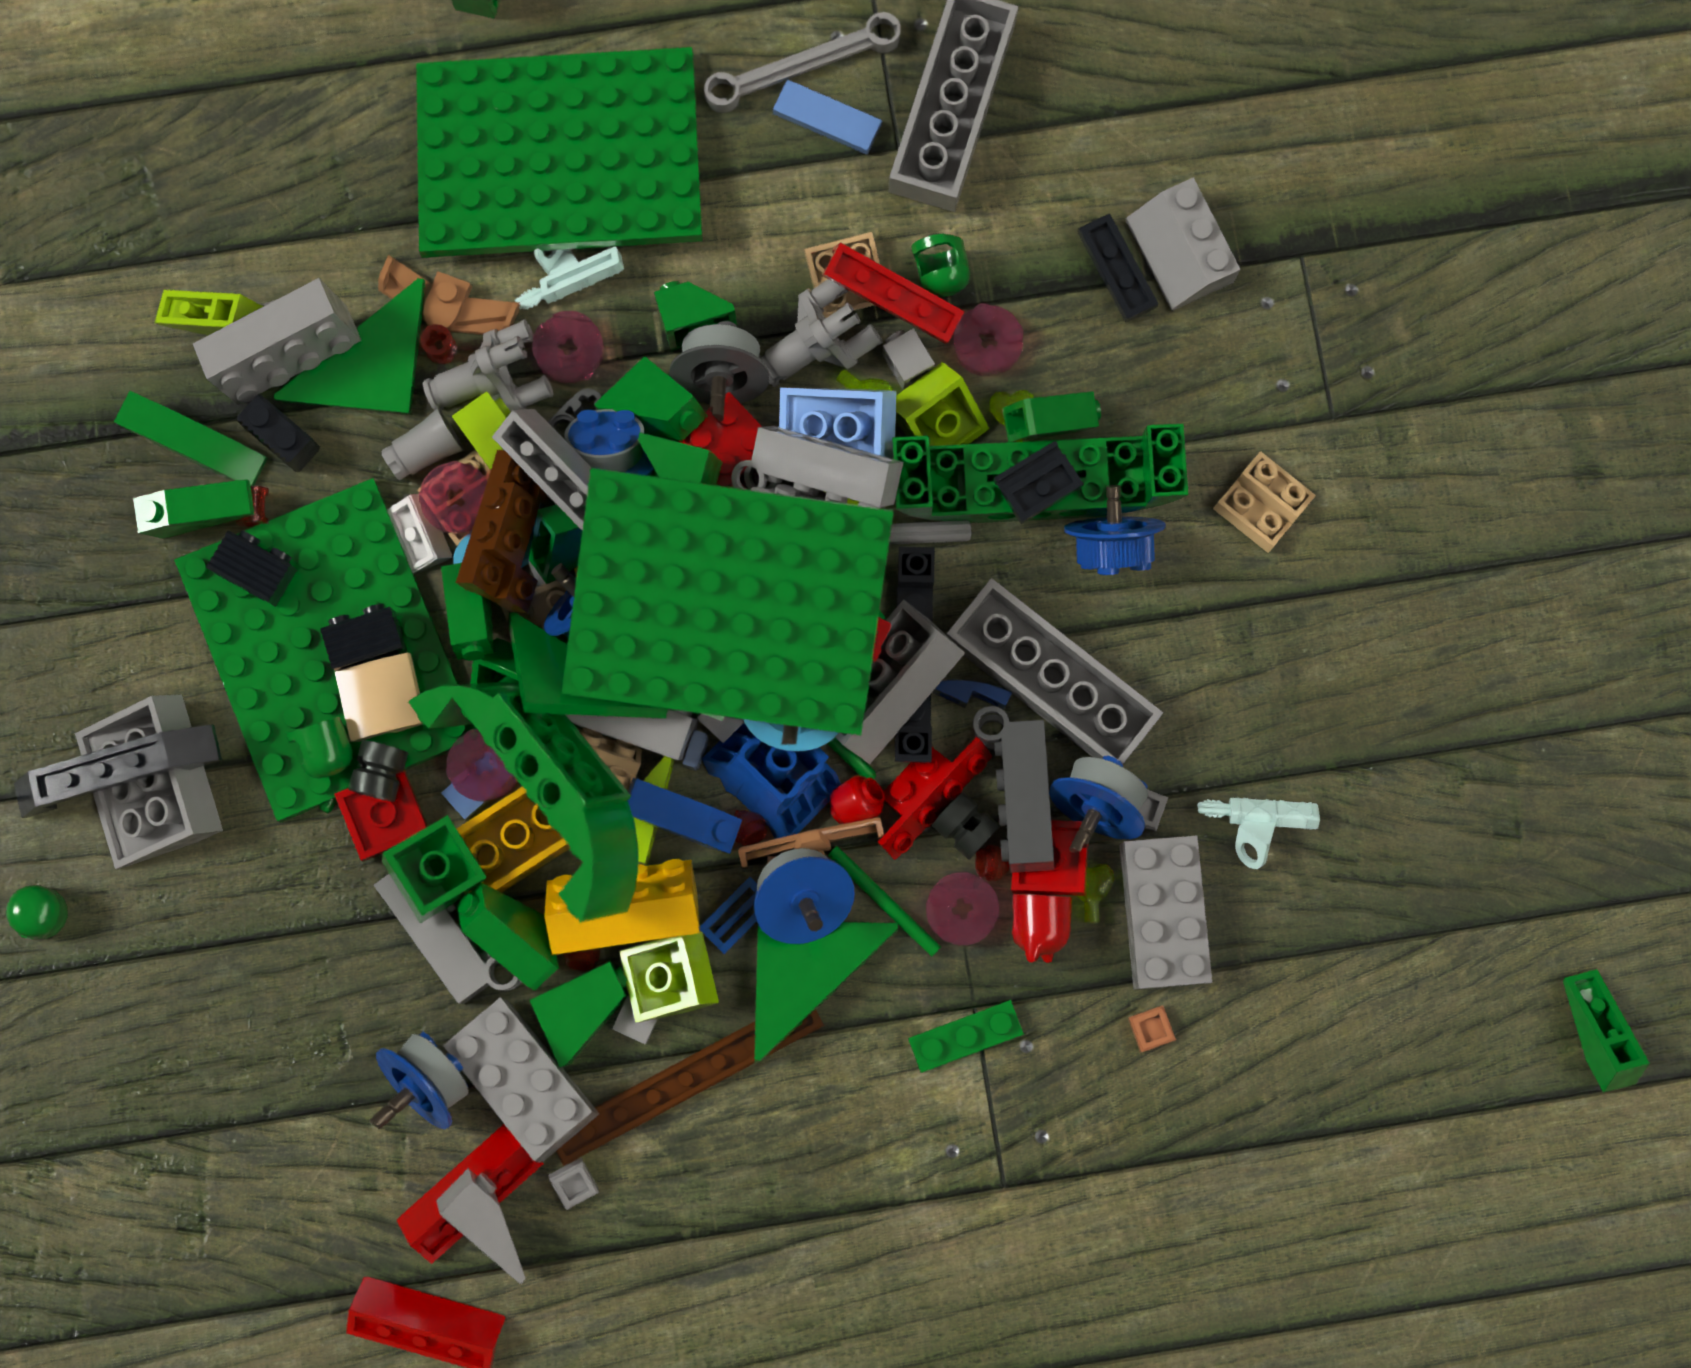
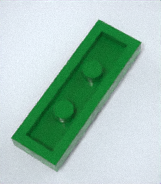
M1009 1000L912 1036L908 1040L920 1073L1019 1037L1024 1035L1012 1001Z

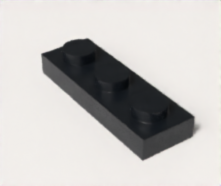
M1109 213L1080 227L1077 233L1125 323L1157 308L1158 302L1111 214Z

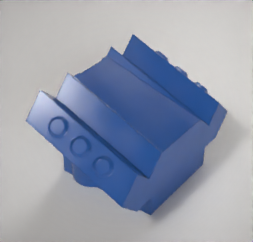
M745 722L724 743L719 741L702 758L708 774L720 778L726 792L739 799L751 811V814L755 816L757 822L769 826L774 839L798 834L829 803L832 791L841 785L837 773L826 763L829 756L819 747L807 751H786L772 747L756 738L747 728Z

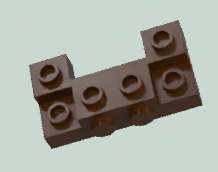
M497 450L456 583L467 591L495 602L509 612L528 613L538 580L521 569V565L538 510L556 505V503L505 450Z

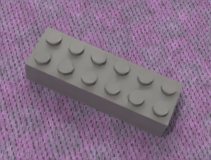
M947 0L890 173L889 193L955 212L1016 24L1019 6L1000 0Z
M992 578L946 634L965 652L963 656L1009 692H1012L1015 697L1092 757L1102 759L1104 756H1112L1124 764L1163 714L1160 709Z

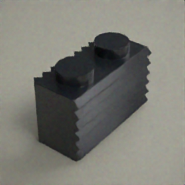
M261 394L256 395L237 416L238 423L247 432L265 445L268 450L292 468L294 472H300L320 449V446L312 437Z
M228 530L206 568L276 607L297 572V569L289 563L292 557L272 547L270 553L258 547L261 540L241 530L239 535Z
M384 604L372 605L363 609L364 615L351 619L349 615L337 616L328 620L329 626L320 628L332 670L336 672L373 660L407 653L396 612L391 607L385 608Z

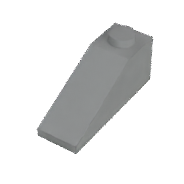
M468 1168L438 1198L437 1205L440 1215L521 1284L526 1278L495 1193L497 1187L485 1174L481 1173L477 1176Z

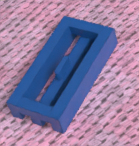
M751 877L699 927V930L724 955L757 922L754 913L725 943L720 940L754 905L757 883ZM751 888L755 893L713 933L710 928Z

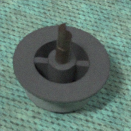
M729 321L702 326L689 332L682 342L683 352L674 358L669 369V376L691 393L697 401L710 404L712 415L720 422L724 419L725 394L727 392H730L740 403H744L761 395L769 383V371L763 361L759 359L760 345L757 339Z

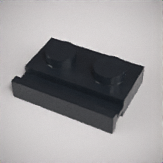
M1056 440L997 475L993 480L1021 524L1083 487V482L1065 454L1059 449Z

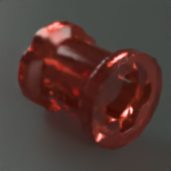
M434 324L428 326L421 334L420 342L422 348L432 362L444 365L454 360L458 347L456 341L452 338L451 332L445 326ZM441 340L444 347L441 349L436 348L435 342Z
M251 485L255 515L237 519L236 524L245 527L268 524L269 519L265 517V499L269 495V489Z

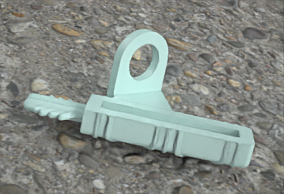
M612 247L578 262L570 249L553 250L548 257L544 256L542 250L536 249L534 250L535 258L549 276L540 279V288L533 287L532 290L528 289L527 292L516 298L515 302H520V309L523 308L524 310H528L534 305L537 306L543 299L548 304L553 301L556 302L558 299H562L569 294L581 291L583 288L592 286L596 282L619 274V272L624 270L622 256L616 247Z
M1237 797L1230 798L1229 804L1223 803L1220 800L1211 801L1209 799L1197 804L1200 814H1205L1208 817L1213 816L1214 818H1222L1226 815L1229 816L1230 824L1239 825L1235 843L1236 853L1239 859L1252 869H1258L1266 863L1275 827L1311 830L1318 829L1320 822L1318 805L1312 802H1287L1283 800H1258ZM1245 843H1249L1255 848L1258 855L1257 860H1253L1247 855L1244 848Z

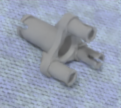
M827 279L813 290L808 288L798 295L796 330L767 349L765 355L762 357L759 355V359L763 361L769 371V383L773 387L779 385L781 379L786 380L815 359L819 362L826 361L848 370L858 363V358L883 343L880 335L871 324L847 341L838 338L839 335L861 322L857 313L845 321L842 319L854 310L849 303H846L845 306L829 317H824L823 308L844 293L849 292V290Z
M521 320V322L499 331L492 329L483 333V343L480 349L475 350V353L468 357L467 363L437 374L434 379H425L423 389L433 410L435 411L439 408L443 411L444 407H453L482 395L486 391L493 400L500 397L510 412L512 410L526 409L528 405L548 397H553L551 384L545 375L517 387L513 384L507 365L527 358L526 350L522 351L525 348L524 343L534 341V335L529 323L527 324V320Z

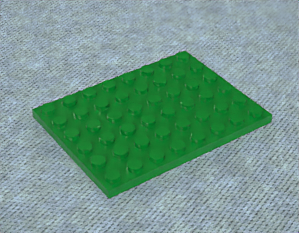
M693 47L416 63L419 253L421 258L531 252L536 249L548 251L703 241Z
M591 468L562 694L861 736L894 511Z
M374 478L245 530V532L261 540L258 547L269 553L272 547L292 557L289 563L297 569L276 607L206 568L221 541L174 559L275 818L280 823L317 808L325 802L336 799L334 794L347 789L353 770L361 767V764L357 761V756L362 741L350 742L335 671L331 668L320 628L329 626L328 620L341 615H349L350 619L364 615L363 609L376 604H384L385 608L391 607L396 612L407 653H411L413 663L418 665L415 673L420 694L441 686L459 685ZM340 717L353 752L350 765L342 772L327 778H313L307 775L301 766L304 759L299 744L297 742L289 743L285 733ZM422 724L397 733L388 732L366 740L407 751L408 757L404 767L407 770L479 740L481 737L473 724L428 729L426 725Z

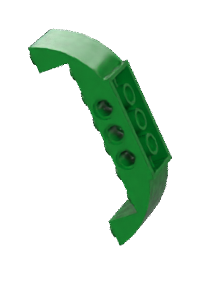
M1184 424L1147 425L1142 436L1056 440L1059 449L1065 454L1083 482V487L1028 521L1106 517L1108 500L1106 486L1109 485L1121 486V497L1119 499H1121L1122 513L1165 505L1188 496ZM929 436L892 437L893 459L903 462L896 493V510L910 516L939 521H969L970 523L1019 521L1003 497L1001 490L994 483V477L1055 440L929 446Z
M510 682L441 686L424 691L409 700L408 703L417 713L418 719L428 729L473 724L483 736L484 742L503 761L505 769L515 776L526 790L528 798L536 803L545 814L550 826L558 831L568 843L573 855L583 862L558 893L567 905L568 911L579 922L626 913L628 911L635 891L639 869L638 838L635 821L628 803L632 796L565 714L524 713L519 684Z

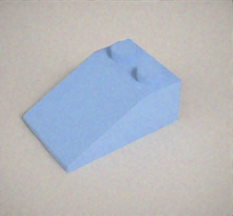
M780 388L779 427L893 459L892 437H895L897 391Z

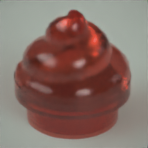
M736 810L734 816L742 819V823L735 842L741 843L744 847L757 844L763 840L767 834L764 818L756 812Z
M987 845L985 849L977 851L975 870L979 877L985 878L987 881H998L1003 875L1008 873L1010 868L1009 862H1002L1001 848L999 846Z
M595 948L563 953L566 959V966L578 971L592 970L595 967V962L599 961L600 949Z

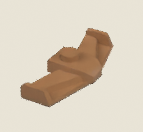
M388 255L379 276L378 290L393 299L416 279L422 277ZM437 271L433 284L425 280L421 319L429 327L445 333L453 331L483 335V333L492 329L499 331L514 325L521 304L520 302L469 298L472 289L470 283Z
M876 817L739 848L738 852L741 866L744 870L749 868L748 861L800 848L816 850L825 855V852L831 851L830 842L877 833L879 840L884 836L881 819Z

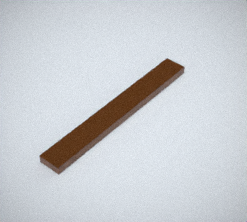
M816 1009L767 1056L823 1027L824 1024ZM755 1021L596 1106L595 1109L599 1112V1115L556 1151L563 1166L754 1064Z

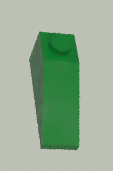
M247 479L168 489L133 498L138 533L161 539L255 515L250 480Z
M1598 969L1565 977L1563 984L1585 1059L1603 1093L1636 1084L1650 1062Z

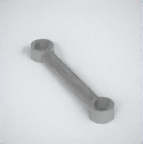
M879 12L869 18L864 29L735 77L725 72L715 73L705 83L706 102L713 111L727 113L737 107L740 97L868 49L878 53H888L899 44L900 23L894 15L887 12ZM887 24L895 30V36L888 41L887 38L877 37L874 32L871 33V30L876 25ZM718 84H728L734 88L735 94L727 101L726 98H717L710 92Z

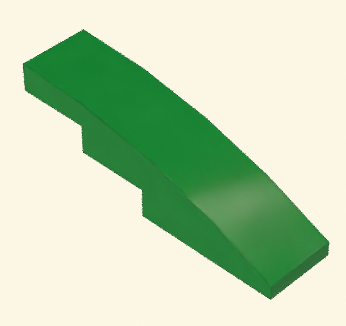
M129 391L114 420L116 425L149 439L152 443L183 456L188 461L232 481L250 480L251 489H253L268 459L251 448L132 391Z

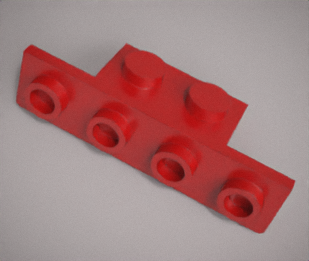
M978 737L953 762H950L932 747L931 763H910L883 791L885 796L884 802L901 816L878 841L892 859L896 860L902 853L908 851L913 845L914 840L934 823L942 810L962 793L963 788L972 778L985 769L988 761L992 758V754Z

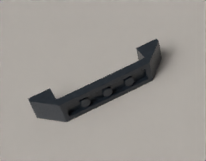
M899 547L897 607L904 599L933 623L935 547ZM931 694L896 733L895 762L931 763Z
M205 725L159 732L28 771L14 783L21 818H28L58 809L57 803L172 769L191 770L221 761L222 756L215 725Z

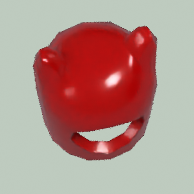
M1013 894L1012 907L1014 918L1012 936L1014 942L1025 951L1028 962H1037L1039 956L1046 963L1052 962L1054 954L1067 945L1071 935L1072 897Z

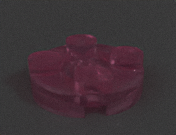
M986 303L979 304L961 317L954 331L953 344L956 357L966 370L975 375L990 376V374L1004 373L1011 369L1020 357L1023 347V328L1015 316L1006 309ZM988 333L995 335L994 340L998 343L995 347L993 345H989L987 348L981 346L982 339L979 337L980 335H987Z
M561 311L553 314L552 318L548 319L545 323L542 322L537 327L533 337L532 349L537 363L544 374L559 382L574 383L580 380H587L594 375L595 370L603 359L604 342L597 326L586 315L575 311ZM567 339H573V344L578 347L571 355H564V351L559 349V345L566 344Z
M452 461L437 466L425 477L419 492V502L425 518L436 529L445 533L459 534L472 532L487 479L478 469L469 464ZM461 489L465 492L462 496V499L465 501L463 506L460 507L454 504L450 507L447 505L450 499L447 493L450 490L457 492Z
M471 729L465 735L458 738L448 753L446 774L453 787L470 800L488 802L498 797L501 798L508 794L518 781L515 776L505 769L503 761L484 742L483 736L477 729ZM485 756L491 757L489 764L493 766L492 771H484L481 775L476 774L478 767L474 765L475 761L483 759Z
M957 872L940 879L930 891L926 902V917L932 931L941 940L957 946L972 945L984 939L994 928L999 915V903L993 888L980 877L968 872ZM963 899L965 904L971 903L973 910L967 913V919L961 920L960 915H953L952 908L957 906L956 900Z

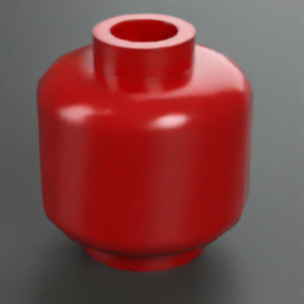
M856 775L832 791L830 797L831 814L839 824L876 818L883 810L884 792L876 780Z

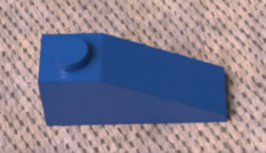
M632 779L628 790L632 797L628 803L633 818L704 847L730 854L742 819L640 779Z

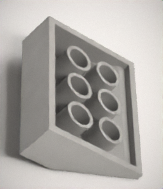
M182 695L150 696L75 733L82 756L159 732L191 728L192 726ZM204 766L191 770L176 768L93 793L115 869H121L197 843L223 831Z

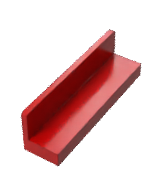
M841 242L833 248V255L822 276L945 344L949 342L964 313L963 310Z
M503 1124L398 1217L397 1223L408 1244L432 1264L464 1236L440 1215L437 1200L468 1168L477 1176L481 1173L485 1174L496 1185L495 1193L500 1204L537 1171L544 1162L534 1161L508 1127Z
M366 1276L363 1278L349 1308L346 1334L465 1368H492L496 1345L505 1323V1316Z

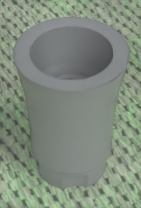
M437 408L421 423L392 441V445L382 450V456L394 476L401 480L407 475H414L427 466L448 456L464 451V447L446 416Z

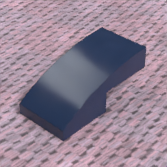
M966 680L941 681L933 690V694L963 708L966 707L970 697L973 696L1002 710L1005 709L1012 692L993 685Z

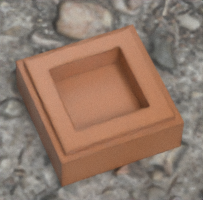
M1163 1005L1128 1017L1140 1052H1145L1176 1040Z

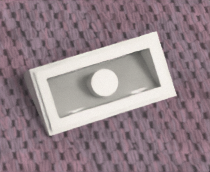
M410 494L387 509L413 574L452 558V553L437 517L421 494Z

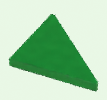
M422 278L416 279L359 325L357 331L362 341L352 345L344 353L335 354L321 361L316 368L301 372L274 394V400L278 402L411 415L425 280Z
M509 613L508 627L524 713L666 718L668 708L562 694L568 644L555 636L548 635L545 630L517 613Z
M842 922L838 928L825 937L802 944H788L774 940L765 934L758 924L755 1063H761L780 1042H783L803 1023L807 1016L826 1001L852 973L857 971L891 936H894L898 932V923Z

